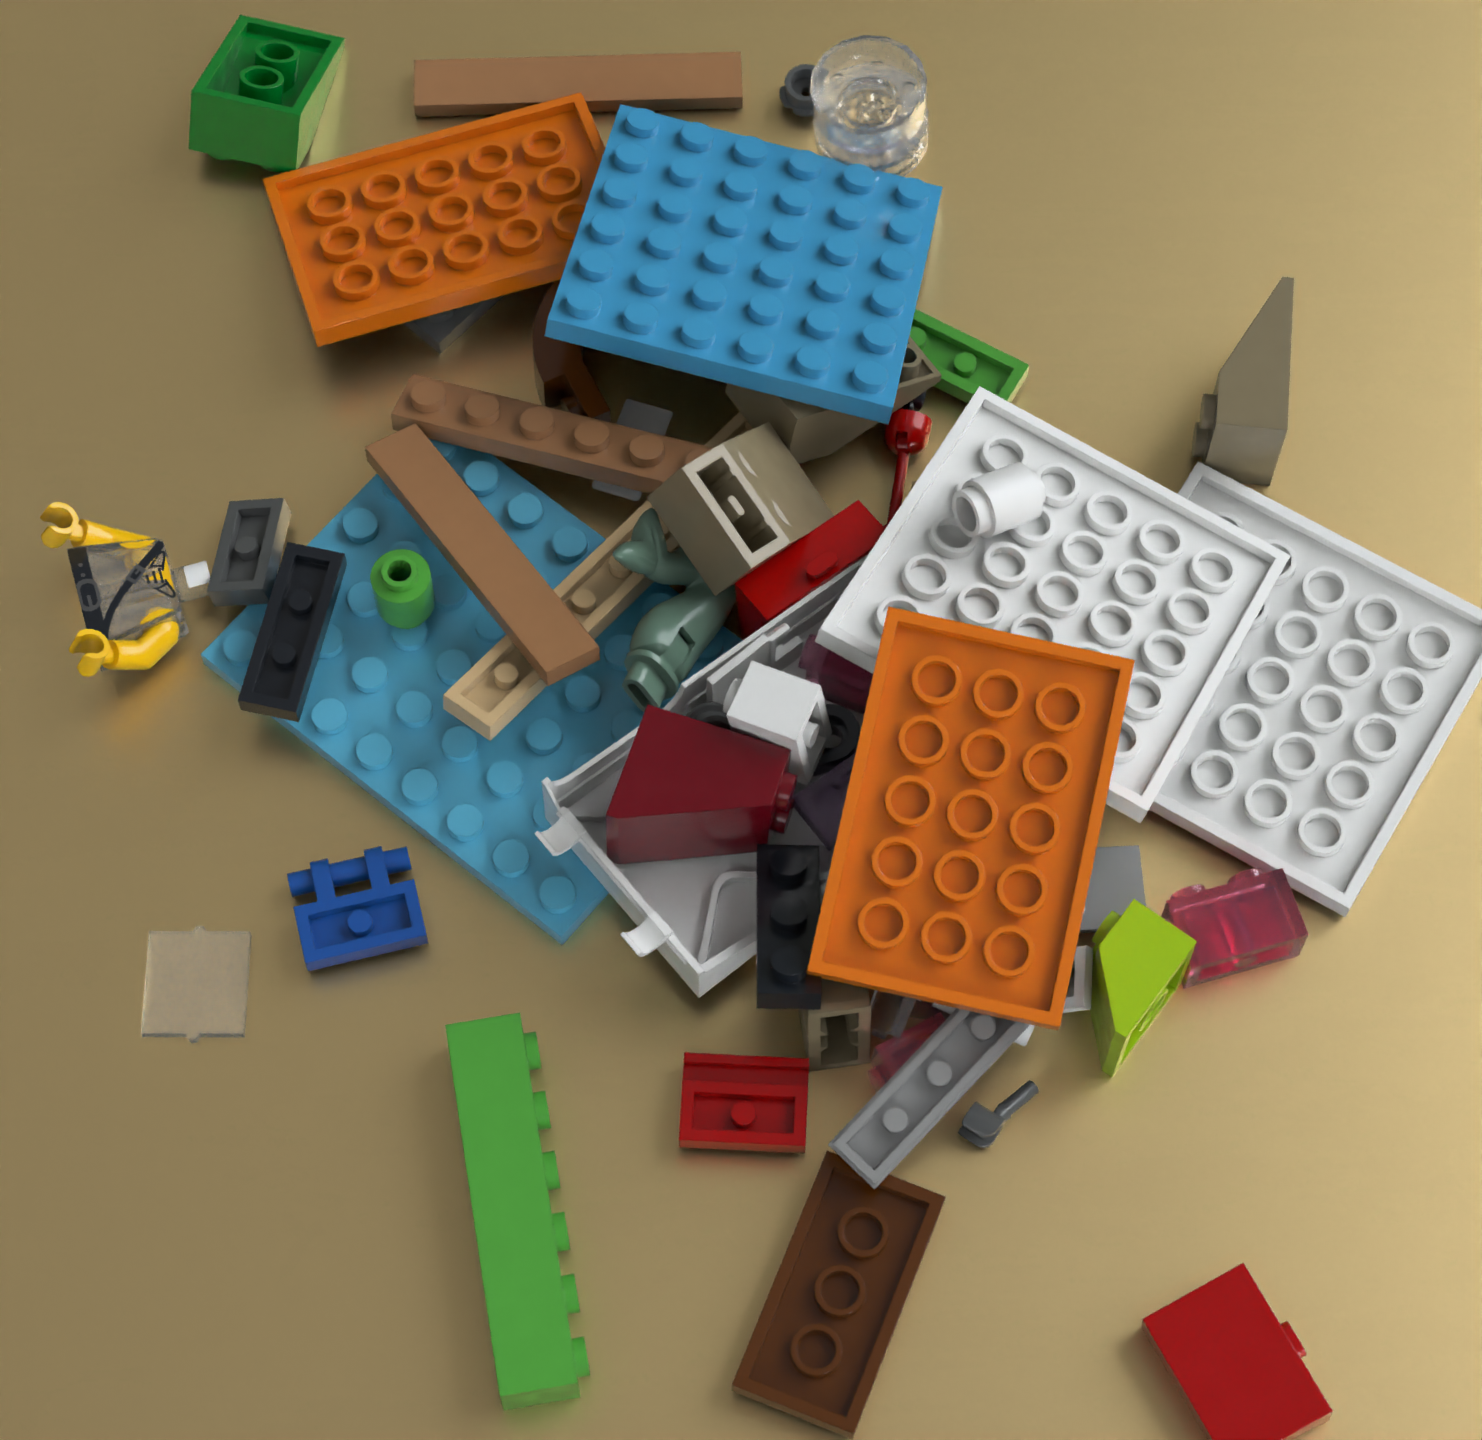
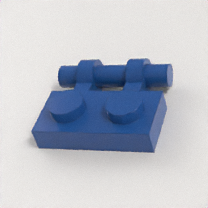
M382 846L364 850L365 856L329 864L328 858L310 862L309 869L287 874L292 897L316 892V902L293 907L304 961L308 971L428 944L414 879L390 884L388 875L412 870L407 846L383 851ZM370 880L372 889L336 897V887Z

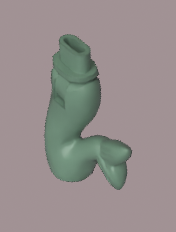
M649 508L639 517L634 526L631 541L620 544L613 551L615 560L632 572L643 574L648 579L659 584L686 586V590L683 593L651 608L638 622L631 637L630 652L626 654L624 661L628 673L622 683V687L637 707L644 712L647 704L659 708L663 700L672 698L676 694L679 684L687 677L697 659L719 632L736 602L735 584L714 596L681 546L672 552L667 551L664 532L658 514L653 508Z

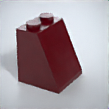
M647 704L606 813L607 857L616 864H629L757 852V844H770L774 831L785 834L795 804V799L792 797L798 775L789 773L791 750Z

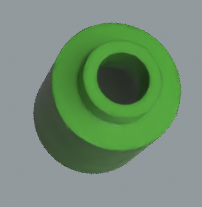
M407 549L392 550L377 559L372 567L370 580L379 615L388 624L401 629H411L421 625L429 618L435 606V594L428 563L420 554Z

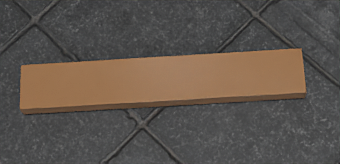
M741 52L414 60L415 117L498 115L582 92L590 112H616L620 104L634 108H645L651 111L743 108Z
M416 423L365 446L368 463L547 686L600 660L599 645Z

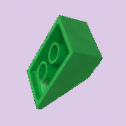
M240 15L191 91L189 149L207 153L209 156L219 160L234 159L261 165L264 169L272 172H288L299 169L312 145L344 50L345 38Z

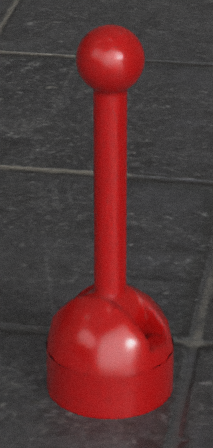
M897 410L891 414L889 424H885V443L888 449L898 457L887 524L883 526L884 528L887 527L902 504L909 457L917 456L925 450L930 439L932 420L927 415L917 411Z

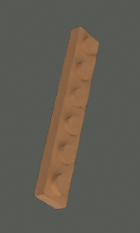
M412 374L391 413L392 427L396 431L416 423L428 439L651 494L681 467L713 449L712 447Z

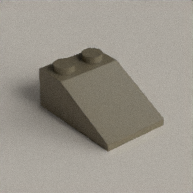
M1281 278L1219 371L1213 394H1203L1200 421L1195 423L1192 457H1202L1203 464L1239 483L1270 486L1287 433L1294 278Z

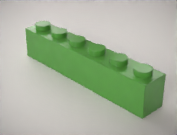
M520 1013L445 1025L499 1396L503 1410L579 1398L581 1396L578 1378L590 1376L584 1336L571 1338L568 1314L579 1313L580 1307L574 1274L561 1275L558 1252L570 1250L565 1212L552 1214L548 1191L561 1189L555 1151L542 1153L539 1130L549 1129L551 1124L546 1092H533L530 1070L542 1069L536 1031L523 1032Z

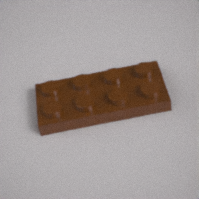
M827 1151L732 1383V1391L853 1439L943 1209L946 1197L891 1175H888L874 1190L838 1154Z

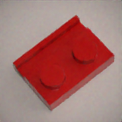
M684 1052L679 1147L805 1153L809 1058Z

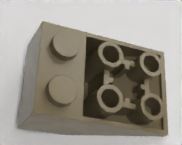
M910 336L892 413L940 382L942 376ZM728 383L725 393L753 429L767 422L771 423L798 464L833 454L879 423Z
M770 422L729 439L684 465L647 496L649 502L714 596L725 591L834 516Z

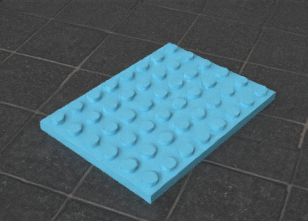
M429 439L552 589L558 586L606 540L492 454ZM376 474L307 545L345 553L347 566L300 720L296 722L277 717L272 718L563 945L609 892L571 848L561 855L553 856L534 834L537 831L543 832L552 827L545 818L541 781L546 777L551 781L564 778L640 725L644 711L637 707L622 687V683L628 673L624 661L626 654L630 652L631 637L638 622L651 608L680 593L669 585L653 582L595 639L600 650L599 661L550 686H546L509 724L489 741L443 709V694L493 648L506 633L380 476ZM407 549L414 551L426 560L430 568L435 594V606L429 618L415 628L401 629L388 624L381 618L376 608L370 580L371 570L379 557L392 550ZM268 604L248 605L201 653L204 665L239 692L243 685ZM722 626L681 683L743 640ZM673 697L663 700L659 708L663 709Z

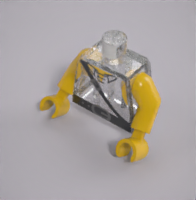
M54 502L48 505L40 519L44 522L54 523L57 526L46 527L41 534L42 542L49 548H58L69 539L73 548L67 549L86 625V629L77 633L68 649L72 654L84 653L76 667L82 676L90 677L95 675L99 669L102 672L105 670H147L152 668L178 642V639L185 637L189 632L182 603L209 596L207 589L211 574L207 561L203 560L173 568L164 540L158 538L151 539L148 536L112 528L84 519L78 520L74 509L62 502Z

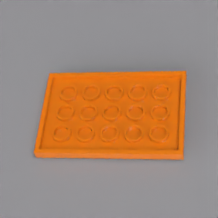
M582 92L263 178L265 192L317 347L560 280L605 150Z
M888 606L807 974L1058 1031L1063 1015L1135 660Z

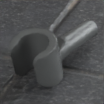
M1027 1081L1006 1100L999 1103L994 1112L975 1102L963 1118L962 1127L959 1129L958 1134L978 1147H990L999 1135L1005 1122L1011 1118L1014 1112L1039 1092L1038 1087L1034 1082Z

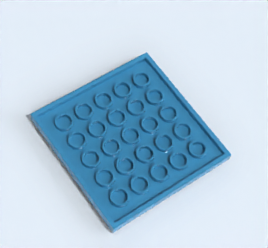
M620 104L547 319L545 337L889 424L943 187L925 183L917 178H906L871 169L862 164H851L820 156L808 150H797L766 142L754 136H743L712 128L703 123L688 122L657 114L649 109L634 108Z

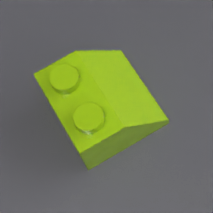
M1136 899L1132 900L1122 915L1111 911L1092 938L1095 946L1093 947L1090 1013L1101 1069L1111 1077L1114 1076L1181 985L1197 943L1195 939Z

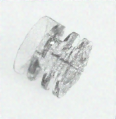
M862 35L843 40L822 55L812 71L810 83L811 110L814 116V139L818 154L832 158L846 166L862 164L870 167L873 171L879 170L902 177L914 170L927 151L930 132L928 122L929 111L927 108L928 85L921 60L907 45L889 37Z

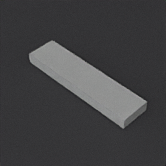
M956 1008L833 1138L828 1146L875 1190L1030 1024Z

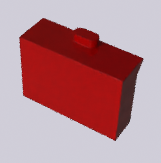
M859 500L734 583L742 640L870 553L885 528Z
M1244 1263L1142 1319L1143 1331L1207 1440H1293L1310 1429L1329 1421L1333 1410L1301 1359L1307 1355L1303 1345L1287 1321L1280 1324Z

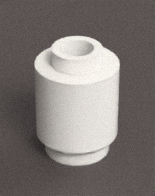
M1015 462L966 481L962 489L955 492L952 497V510L958 526L967 536L976 537L979 535L983 538H990L1039 518L1043 510L1046 491L1042 479L1035 471L1030 470L1022 463Z

